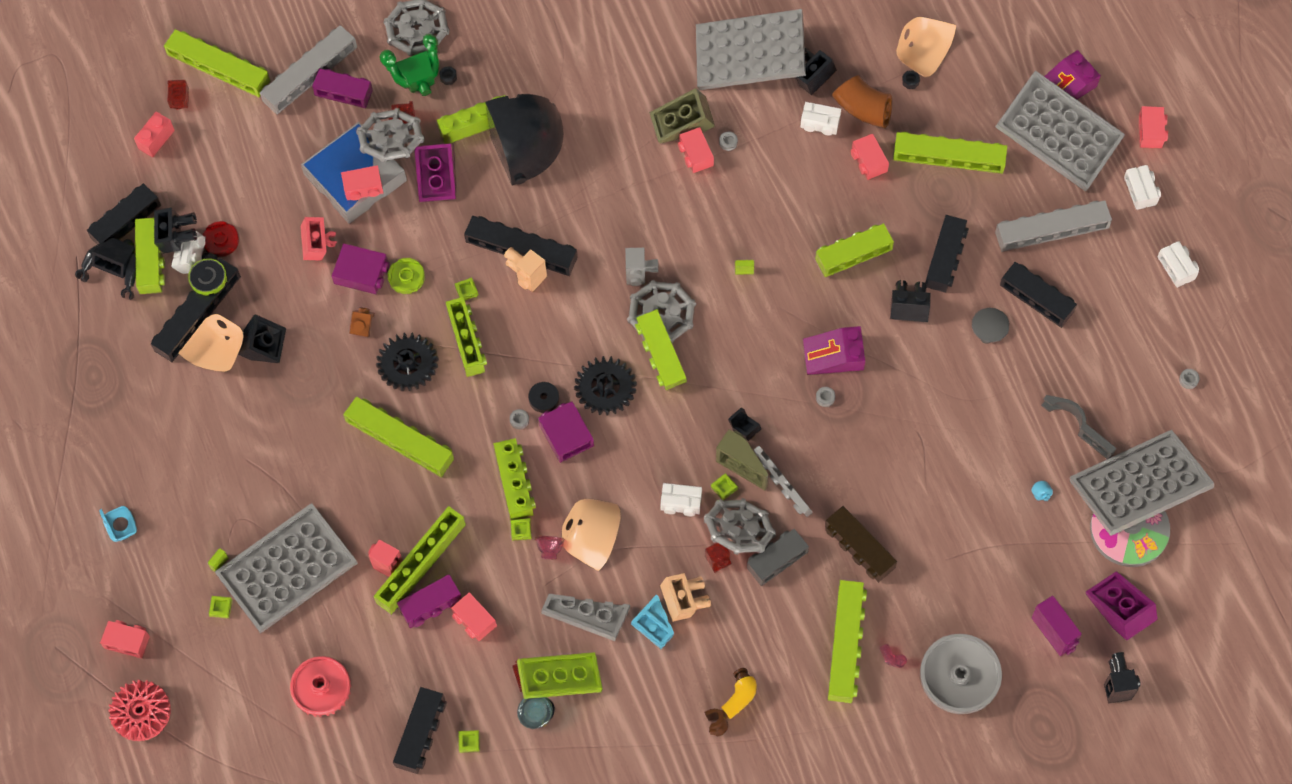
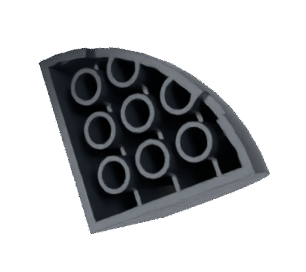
M518 94L516 98L510 99L508 96H503L485 102L490 137L511 185L523 184L526 180L544 172L557 158L563 143V125L556 105L552 104L548 98L533 94Z

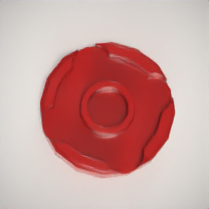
M224 221L208 225L202 234L205 236L204 248L206 252H212L217 257H224L233 253L239 244V234L236 228Z

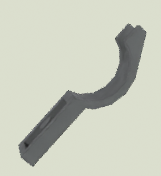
M1050 395L1044 397V402L1041 405L1048 412L1053 410L1070 412L1079 422L1080 430L1078 436L1106 459L1114 455L1116 447L1086 424L1085 413L1077 403L1069 399Z

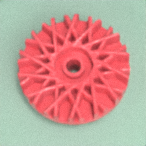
M326 656L313 657L304 661L297 667L290 682L291 695L297 707L306 712L307 715L312 714L314 717L317 715L319 717H322V715L329 716L330 713L335 714L334 711L337 709L341 710V706H345V701L349 699L351 694V680L346 668L339 661ZM319 684H324L321 688H317Z
M132 681L133 683L130 685L126 683L125 687H120L121 691L119 693L115 692L116 696L112 697L113 702L109 704L110 709L108 711L111 724L122 737L128 740H149L157 736L169 721L171 714L169 698L163 689L152 681Z

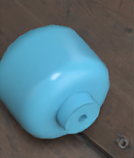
M1038 481L1031 489L1035 499L1038 501H1048L1053 494V489L1047 481Z

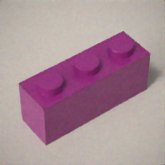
M320 68L312 86L315 96L365 109L373 92L371 81L365 78L359 79L346 73L340 74L330 69L324 70Z
M448 574L397 602V605L409 628L421 626L430 617L435 618L439 616L443 610L453 607L462 597L451 576Z

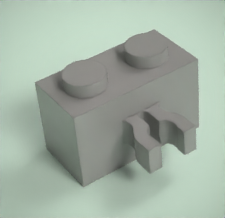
M625 248L627 285L640 286L645 284V272H658V259L646 261L644 248Z

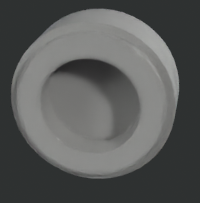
M733 132L721 134L719 145L723 150L731 151L737 147L738 138Z
M1193 369L1184 370L1179 377L1181 386L1186 389L1195 388L1200 380L1199 374Z
M829 387L820 388L816 393L817 403L822 407L831 406L835 401L833 389Z
M522 409L513 411L510 415L511 426L519 430L526 428L529 424L528 413Z

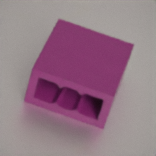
M343 243L332 273L333 283L377 295L378 289H381L383 286L384 272H388L390 262L384 253Z
M573 401L562 403L557 409L551 412L546 411L538 418L539 426L560 463L594 447V439Z
M1053 595L1038 604L1032 615V620L1059 656L1065 653L1069 655L1077 649L1076 646L1080 643L1079 639L1082 633Z

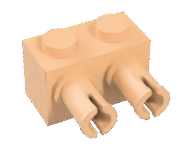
M512 247L505 252L504 257L508 259L506 266L517 273L518 284L523 289H529L533 292L547 277L545 260L531 249L525 256H522Z
M685 573L666 577L660 586L672 622L691 618L696 610L711 606V601H707L709 599L708 595L697 598L692 597L691 591L704 589L705 587L704 582H700L703 580L701 576L687 580Z

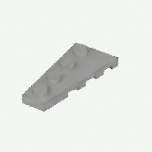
M760 446L756 447L753 451L760 458V462L765 470L768 469L772 473L769 477L776 485L780 483L784 488L781 492L788 500L792 498L796 503L793 505L800 515L804 513L806 517L812 514V510Z
M549 594L541 614L616 641L630 605L623 604L622 606L615 605L613 602L605 601V603L593 602L592 599L579 600L575 599V597Z

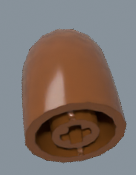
M860 75L854 76L843 83L831 95L846 112L855 118L876 127L887 128L892 113V95L871 87Z

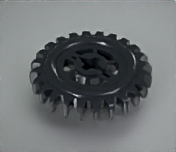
M405 332L403 333V339H400L397 334L396 341L389 338L390 345L383 343L385 350L379 349V353L382 356H376L377 361L381 362L376 363V367L379 368L378 374L383 375L381 380L387 381V386L393 384V389H397L400 386L401 391H404L406 387L409 391H412V387L419 389V384L425 386V380L431 381L430 375L436 374V371L433 369L438 368V364L435 362L439 358L435 356L437 350L433 349V343L427 345V338L421 342L422 337L420 334L415 339L413 332L410 338H407ZM420 357L421 363L416 362V359ZM394 362L399 363L396 368H394ZM402 370L404 372H407V375L401 374L398 371Z
M602 356L601 362L595 357L594 365L588 361L589 368L582 365L584 373L577 372V376L580 379L575 378L577 385L574 386V390L578 391L576 397L581 398L579 403H586L584 405L585 409L591 407V413L598 410V415L605 411L608 416L610 411L616 414V409L623 411V405H630L628 400L634 399V396L631 394L636 393V388L633 387L637 385V382L633 381L635 374L630 375L632 368L625 370L627 367L626 362L620 366L619 358L613 363L612 356H610L608 362ZM595 380L597 382V386L592 388V383ZM620 384V388L616 393L614 386ZM598 391L600 397L596 396L594 392Z

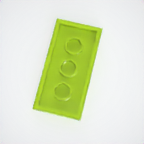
M595 652L521 658L517 660L524 699L596 693L603 690Z

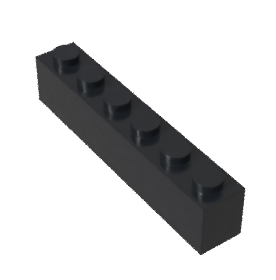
M472 215L464 233L466 243L505 255V252L510 247L522 256H525L531 249L545 260L546 269L569 277L578 258L577 249L571 245H562L553 239H544L534 233L528 234L519 228H510L501 222H492L482 216L476 217Z
M219 258L218 262L223 265L226 271L227 281L225 286L219 292L209 295L190 291L185 302L177 307L172 318L168 319L160 333L153 337L151 346L154 352L170 362L176 359L180 350L202 322L213 313L241 278L239 270L223 259Z

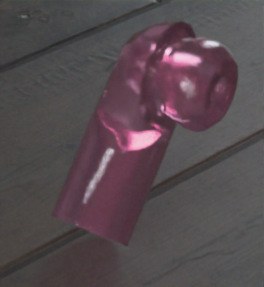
M889 644L879 648L886 664L902 668L907 663L906 656L903 654L894 655Z

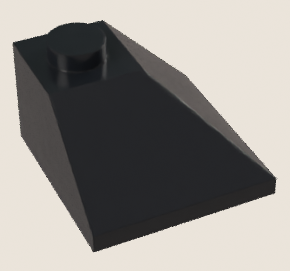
M253 315L243 330V342L238 355L251 361L280 363L286 328L259 315Z

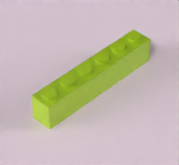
M175 29L164 45L168 56L257 97L261 96L260 92L270 82L265 68L256 67L248 60H241L234 54L226 53L215 45H208L200 38L195 39L185 31L180 32Z
M897 132L893 160L1003 174L1007 145L1000 143L990 144L982 141H966L961 138L949 139L944 136L933 137L926 134L916 135L909 132Z
M356 396L343 414L345 421L441 478L454 460L451 448L444 444L442 446L439 445L429 435L424 436L420 434V431L414 426L408 427L400 418L389 416L387 411L380 407L377 409L365 398L360 399Z
M449 506L376 592L374 599L377 605L391 615L398 608L397 602L408 596L466 526L462 515Z
M840 580L828 701L852 703L853 697H857L858 685H854L855 678H859L860 666L856 665V660L861 658L862 649L861 646H858V639L863 637V627H860V620H864L865 608H862V601H866L867 590L863 589V582Z

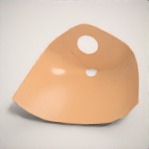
M924 17L912 19L902 30L896 50L898 58L924 77L931 76L943 61L952 44L956 25ZM907 29H909V30H910L909 36H908V38L905 40V39H904L905 32H906ZM912 41V42H913V46H912V47H909V44H910V42Z
M213 314L202 322L178 354L196 366L214 371H228L232 368L241 348L243 332L233 322L219 314ZM217 320L223 321L227 328L220 327ZM225 336H229L230 339L226 340Z
M583 499L576 502L562 527V542L565 550L599 571L610 556L616 540L621 519L619 506L594 499ZM571 519H573V524L571 528L567 530L566 527L568 522ZM580 519L583 521L582 525H578Z

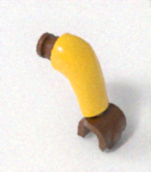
M746 668L737 669L733 673L736 678L735 693L721 707L722 710L714 708L704 712L708 721L718 719L716 722L711 723L709 727L710 735H723L728 729L727 718H733L753 700L757 690V683L755 678L748 674Z

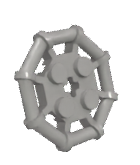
M428 0L399 1L391 14L383 22L388 37L387 43L407 53L408 56L427 51L424 45L415 47V45L423 44V36L425 34H437L436 38L439 45L450 32L445 16L446 10ZM418 6H419V10H413V11H407V10H406L407 8H412V7H418ZM424 7L433 11L434 14L430 15L426 10H424ZM402 12L403 14L401 15L400 20L394 21L397 18V16ZM439 19L440 27H435V20ZM414 25H420L419 30H415V28L412 27ZM393 27L399 28L400 34L395 36ZM401 40H404V41L406 40V41L409 42L410 45L407 46L406 44H404V43H402V42H400V41H401Z
M400 108L379 113L373 112L366 122L356 130L360 142V151L363 154L367 153L379 159L383 163L387 160L409 158L410 154L420 143L424 142L425 138L420 127L421 120L418 117H413L400 111ZM393 118L392 120L381 121L382 119ZM374 124L373 130H368ZM414 129L415 134L409 135L408 131ZM366 137L372 138V142L367 143ZM406 142L407 144L411 142L407 147H404V144ZM375 148H376V149H378V148L382 149V152H379V151L375 150Z
M651 280L649 284L630 296L631 303L627 321L634 328V324H637L636 317L656 309H665V315L660 314L671 343L694 326L693 315L696 302L694 299H691L678 282L667 283ZM657 289L672 291L670 294L665 292L658 293ZM653 291L654 295L648 298L646 301L641 299L646 294ZM676 293L681 297V299L685 303L679 304V302L674 298ZM638 304L643 306L641 315H637ZM687 309L686 319L683 320L680 318L681 310ZM677 324L681 325L672 333L670 332V329L675 327Z
M744 498L728 501L717 500L710 512L704 515V522L708 526L711 540L730 549L736 555L746 552L762 553L765 551V547L770 540L776 536V530L773 529L768 517L769 513L750 504ZM727 508H739V510L729 511ZM719 512L723 515L721 519L716 518ZM762 521L765 529L760 528L758 523ZM758 536L763 537L760 541L755 539Z

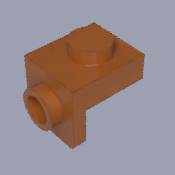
M363 307L352 311L349 334L369 337L371 321L375 313L370 312L369 308Z

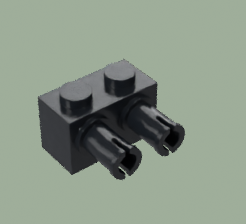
M805 48L806 76L796 77L799 86L812 96L837 69L833 60L821 50L814 54L808 48Z
M172 207L154 211V244L163 254L180 251L183 242L197 240V233L194 228L181 231L182 226L197 223V221H194L197 220L196 214L192 212L179 215Z
M901 280L897 281L895 284L896 290H892L890 319L928 322L931 293L926 292V283L922 282V287H920V282H916L914 285L915 291H907L908 283L903 280V286H901Z
M1124 652L1112 654L1113 659L1108 661L1111 673L1104 683L1108 704L1132 700L1140 687V679L1138 675H1135L1134 669H1127Z

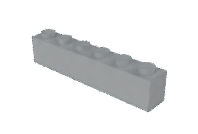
M341 25L333 29L326 38L320 40L314 48L305 52L302 58L292 63L284 73L279 74L272 83L262 89L260 92L262 101L278 115L313 85L319 68L331 70L357 48L355 38Z
M1093 201L1087 205H1074L1064 210L1060 208L1050 213L1042 212L1032 217L1023 216L1013 221H1002L997 224L995 234L1001 252L1108 229L1112 218L1106 201Z

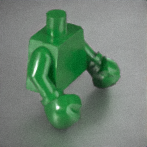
M429 33L423 36V44L427 51L396 62V56L392 51L384 50L379 56L380 62L390 72L396 84L409 89L411 93L420 91L422 96H427L431 93L430 86L435 84L434 78L438 76L440 67L437 54L438 39L435 35Z

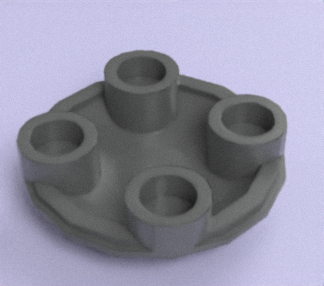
M996 308L981 309L972 319L973 332L985 344L1000 341L1009 332L1010 323L1007 316Z

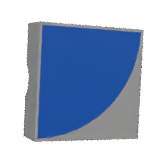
M360 122L353 125L301 164L305 177L320 193L330 200L333 207L348 224L369 210L379 199L389 195L407 181L404 169L394 159L383 163L379 159L367 153L363 154L360 151L359 137L356 134L357 128L362 126ZM366 137L367 143L372 142V138ZM375 148V150H377V151H379V152H382V149H380V148L376 149V148ZM378 165L384 193L376 197L368 196L355 201H347L341 172Z

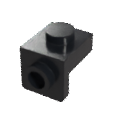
M743 408L737 410L728 419L733 431L741 433L747 441L762 430L760 424L748 417Z

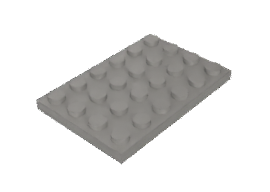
M802 9L696 24L698 89L705 90L806 76Z
M1034 71L995 126L1085 192L1125 136L1120 130L1037 71Z
M1172 430L1070 476L1071 484L1110 536L1214 488L1212 479Z
M311 503L219 568L215 573L261 634L358 563Z

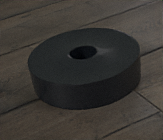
M549 382L535 384L528 394L530 406L540 413L554 410L559 403L557 388ZM545 395L547 398L541 399V396Z

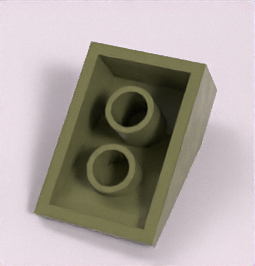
M697 88L649 112L660 144L680 139V134L699 127L702 133L715 127L707 98Z
M729 429L716 447V462L766 491L768 485L767 471L744 436L737 431L733 432Z

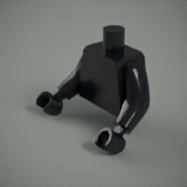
M111 238L90 248L81 264L82 269L75 272L76 278H81L82 282H87L89 280L87 270H90L92 266L122 279L125 277L124 285H126V288L121 291V296L125 298V293L130 292L129 300H132L134 293L131 291V287H134L136 279L134 243L130 239L122 242Z

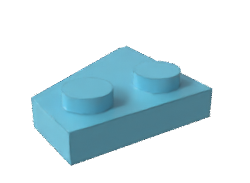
M655 595L631 621L632 626L660 649L674 636V631L658 595Z

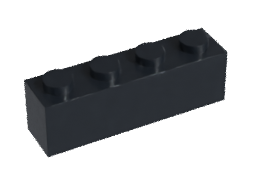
M143 183L134 188L132 193L126 198L121 199L114 208L106 211L97 222H93L87 229V232L96 244L106 242L111 238L120 240L135 228V219L147 218L161 206L158 197Z
M945 215L925 281L927 288L946 293L948 286L952 287L955 276L951 275L953 270L957 271L960 261L957 260V255L962 254L964 244L961 242L963 238H967L969 228L966 227L967 220Z
M1014 262L1001 279L1000 286L1060 328L1064 326L1075 312L1077 304L1071 297L1060 293L1055 286H1050L1044 282L1042 277L1034 275L1022 264Z
M420 687L393 760L396 768L418 774L419 770L424 768L426 750L431 749L433 731H437L440 724L438 717L440 712L443 713L446 708L447 701H445L443 693Z

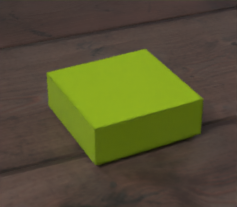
M736 260L735 275L754 274V260Z
M472 277L454 284L459 298L464 297L465 301L479 296Z
M726 473L711 484V488L723 501L738 490V486Z
M530 518L510 520L512 541L532 539Z
M220 548L208 561L212 571H217L229 559L226 552Z
M212 596L209 616L229 618L233 599L231 597Z
M479 730L459 731V753L480 752Z

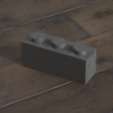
M795 529L790 532L785 531L780 535L778 541L768 543L764 552L753 554L748 559L747 569L760 586H763L806 555L809 546Z

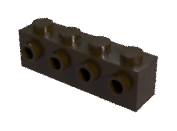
M844 506L839 508L825 521V531L827 534L839 541V546L852 555V559L857 565H862L866 569V573L871 579H876L879 583L896 568L897 560Z

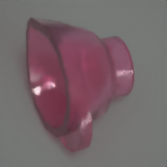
M554 536L535 537L538 550L541 552V558L557 559V554L561 551L565 539Z

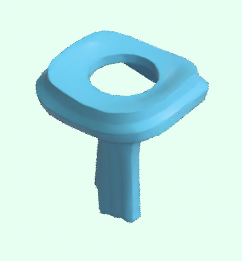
M121 506L104 514L102 509L99 510L103 524L112 541L124 540L137 532L135 519L127 507ZM123 517L127 519L128 526L125 530L117 531L113 528V523L117 518Z

